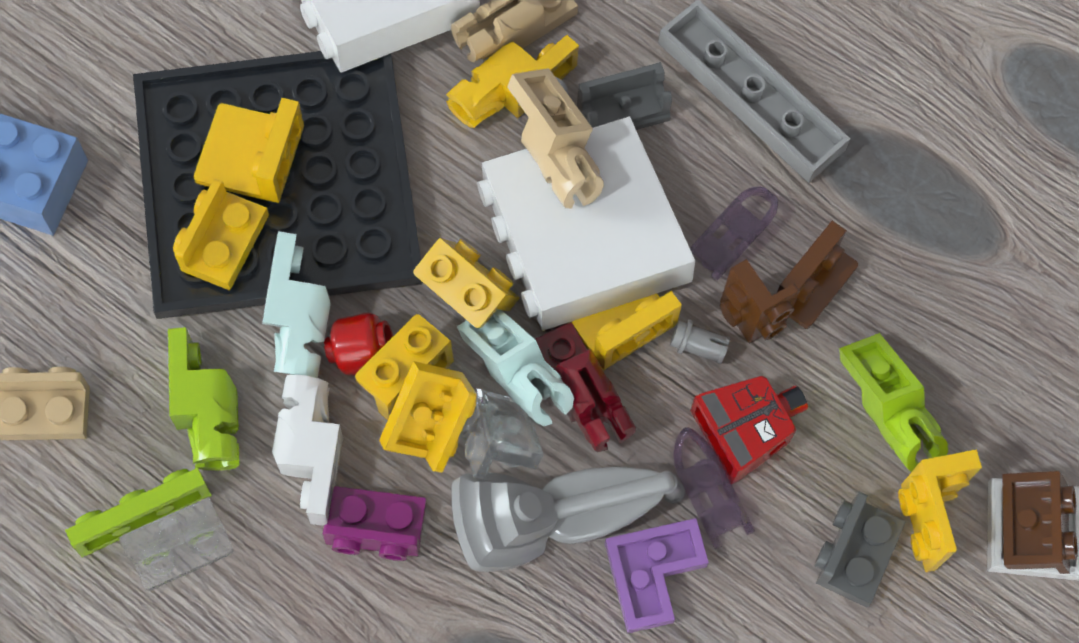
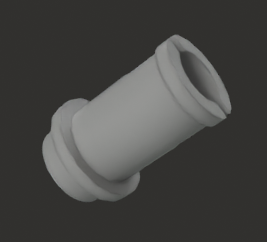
M688 319L687 323L677 322L670 346L677 348L678 354L686 351L721 364L728 349L726 345L729 344L730 337L693 326V321Z

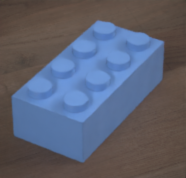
M0 114V219L54 236L88 162L77 137Z

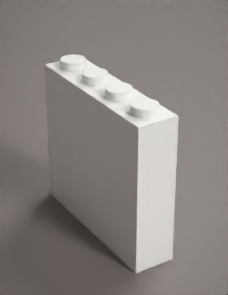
M301 0L300 9L308 28L316 27L319 33L317 41L325 59L333 58L340 73L451 30V24L470 12L472 14L476 12L480 6V0Z
M630 116L594 127L585 150L598 166L600 176L604 181V187L600 195L586 206H583L576 194H574L573 200L575 203L572 209L565 208L553 192L552 183L546 182L539 165L527 149L482 162L483 180L477 182L481 200L485 207L492 205L496 217L491 218L495 235L499 243L506 241L510 254H506L509 270L514 280L521 278L526 290L521 292L525 310L529 318L537 317L542 331L690 283L693 280L695 259Z

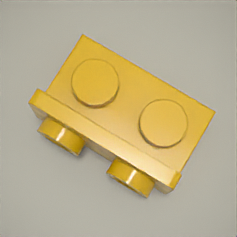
M213 179L208 191L202 190L198 195L193 210L195 215L188 228L184 227L179 231L174 242L173 251L182 272L230 291L269 213L267 207L226 192L224 182Z
M419 314L414 315L355 375L356 381L374 396L378 412L387 420L413 361L446 369L454 362L451 340Z

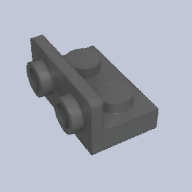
M859 491L851 503L843 500L832 524L839 528L838 534L833 544L825 541L814 566L821 569L816 584L868 608L873 601L906 521L865 503L868 495Z

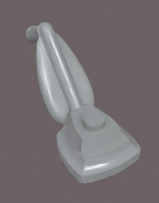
M634 467L588 468L569 472L554 478L543 489L530 486L528 483L508 475L485 472L466 473L456 478L452 483V511L458 540L469 567L479 572H495L520 567L539 557L545 551L548 537L566 544L583 543L604 537L645 515L663 497L672 504L682 501L685 496V488L672 472L663 471L657 473L653 470Z

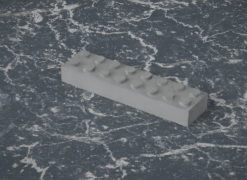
M700 0L693 2L660 30L658 44L808 183L846 151L851 138Z

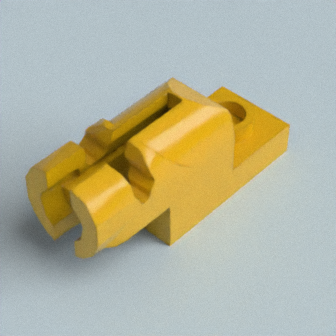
M565 35L556 44L550 43L545 46L536 60L514 42L502 46L479 67L471 71V82L462 79L446 94L450 98L446 101L448 108L463 124L471 128H475L480 122L500 111L503 107L519 118L525 112L507 88L512 74L549 68L555 77L562 80L577 66L579 45L568 35Z

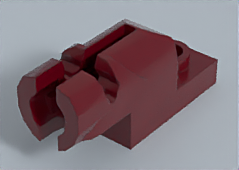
M572 322L535 338L544 360L558 372L561 380L570 388L574 401L573 408L567 415L571 423L577 421L594 451L602 452L608 450L607 442L610 440V436L603 422L609 424L620 444L635 433L636 426L625 406L622 405L612 382L604 373L594 352L591 349L587 350Z

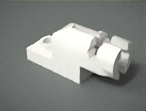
M287 375L284 382L282 399H284V405L289 409L284 408L278 413L272 453L281 474L312 479L303 483L300 508L307 509L306 513L310 524L324 526L328 522L333 488L336 486L343 435L340 424L329 423V383L311 376Z

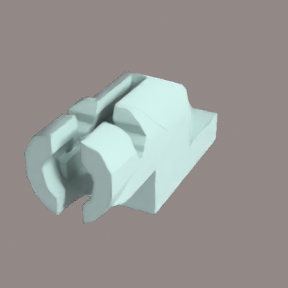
M278 231L262 324L280 327V333H274L276 355L274 372L318 378L321 356L310 353L307 349H304L303 345L310 341L314 343L325 341L331 306L325 286L289 280L290 272L299 274L303 247L295 246L297 234Z
M497 309L482 328H475L467 320L457 326L462 339L483 358L492 378L536 423L542 426L553 424L550 416L540 407L542 398L546 400L551 396L554 405L565 415L573 408L574 397L570 388L561 380L558 372L544 360L536 340L505 312Z

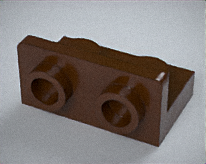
M833 220L786 276L777 290L778 293L792 284H795L800 292L793 305L794 311L789 315V318L805 329H809L858 267V262L847 255L845 249L840 246L847 230Z
M1060 471L1002 474L1004 566L1007 569L1056 568L1060 574H1070V560H1077L1078 558L1076 532L1069 531V514H1076L1077 507L1074 486H1068Z

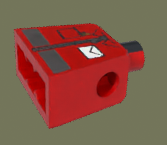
M758 376L695 396L690 411L731 484H734L790 443L796 432L790 418L807 410L808 404L803 392L797 385L776 394L767 378Z

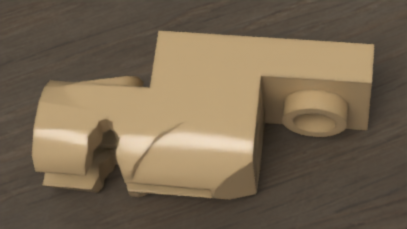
M491 0L479 6L474 14L470 12L451 24V31L459 49L466 45L469 46L471 52L467 54V59L475 62L492 56L502 46L511 42L525 48L577 15L578 5L574 0Z
M549 68L512 74L507 88L529 117L523 130L521 141L539 165L544 179L547 183H552L553 192L565 208L572 209L575 203L573 200L574 194H576L583 206L592 203L600 195L604 187V181L600 176L598 166L585 150L593 128Z

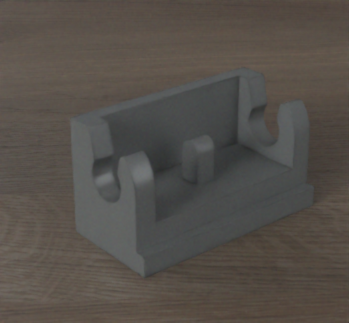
M661 62L579 83L577 108L592 128L630 116L635 129L638 130L670 121L672 95L671 91L665 92L664 90L665 72Z

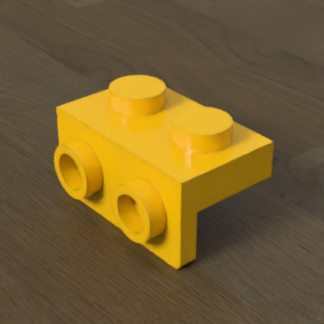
M439 238L413 271L414 275L475 328H482L497 309L510 311L520 299L510 289L514 284L513 281L495 267L488 271L477 261L481 254L464 240L460 239L456 243Z
M413 361L379 439L383 449L425 458L432 471L442 473L449 458L453 457L457 450L458 438L466 420L473 415L476 407L477 394L463 372Z

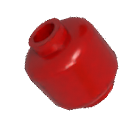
M371 312L337 319L331 327L330 337H326L324 341L327 360L330 364L336 363L343 374L348 376L356 375L393 337L391 327L386 320L381 321L377 315Z

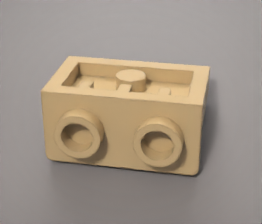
M18 367L3 369L2 373H0V440L86 439L90 386L83 375L69 367H52L48 372L31 373L27 369Z

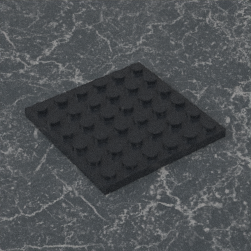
M321 51L133 74L153 311L156 319L265 305L278 231L297 234L295 246L303 247L299 274L290 272L289 280L325 286L328 296L423 283L413 272L420 263L421 256L391 53L340 73L333 58L325 59ZM281 98L299 101L304 128L280 202L276 203L229 192L267 207L269 213L231 290L229 291L182 272L176 260L173 246L179 231L184 227L188 228L195 215L193 210L198 195L202 190L208 191L209 189L208 186L195 182L194 173L218 105L223 103L270 114L271 112L277 113Z

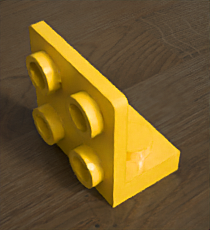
M281 98L277 113L271 112L270 114L223 103L219 104L194 173L195 182L210 187L213 179L224 182L226 191L279 203L304 128L299 101Z
M672 291L662 297H659L656 293L571 322L587 349H591L604 371L675 327L682 304Z
M977 449L921 460L901 484L902 489L898 491L901 511L904 516H910L914 533L911 534L912 551L915 559L923 562L925 572L937 570L957 551L944 502L957 498V492L970 485L969 480L982 468Z

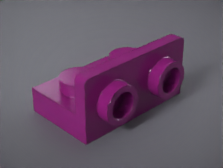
M334 486L328 522L324 525L322 533L326 545H332L333 551L348 555H358L360 550L364 549L379 551L381 558L393 561L407 560V555L419 556L427 504L426 498Z

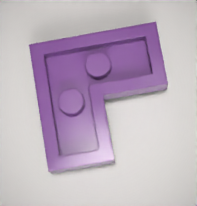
M697 518L605 539V547L627 634L674 623L675 617L664 577L705 568L709 563Z

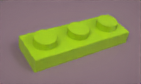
M198 467L191 471L189 469L177 470L163 479V484L149 491L144 489L135 490L123 496L119 500L120 504L104 512L94 510L80 516L75 521L76 525L66 529L65 532L72 547L83 558L212 495Z

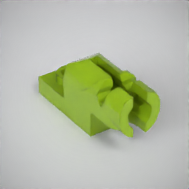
M186 327L169 328V416L177 430L187 429L195 468L198 467V469L208 471L237 468L240 465L239 443H237V439L233 436L239 430L237 388L225 369H201L199 342L193 343Z
M880 333L839 348L840 362L861 387L862 405L865 412L910 472L919 464L916 454L921 449V440H923V450L928 459L948 454V442L941 434L939 424L925 408L924 386Z

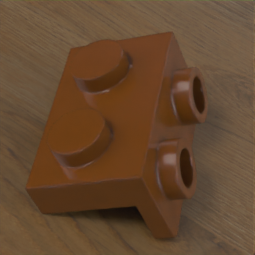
M745 259L731 267L720 300V309L726 321L732 327L737 326L749 344L760 337L767 341L780 334L787 327L785 322L794 311L793 305L800 291L795 284H792L772 296L748 260Z

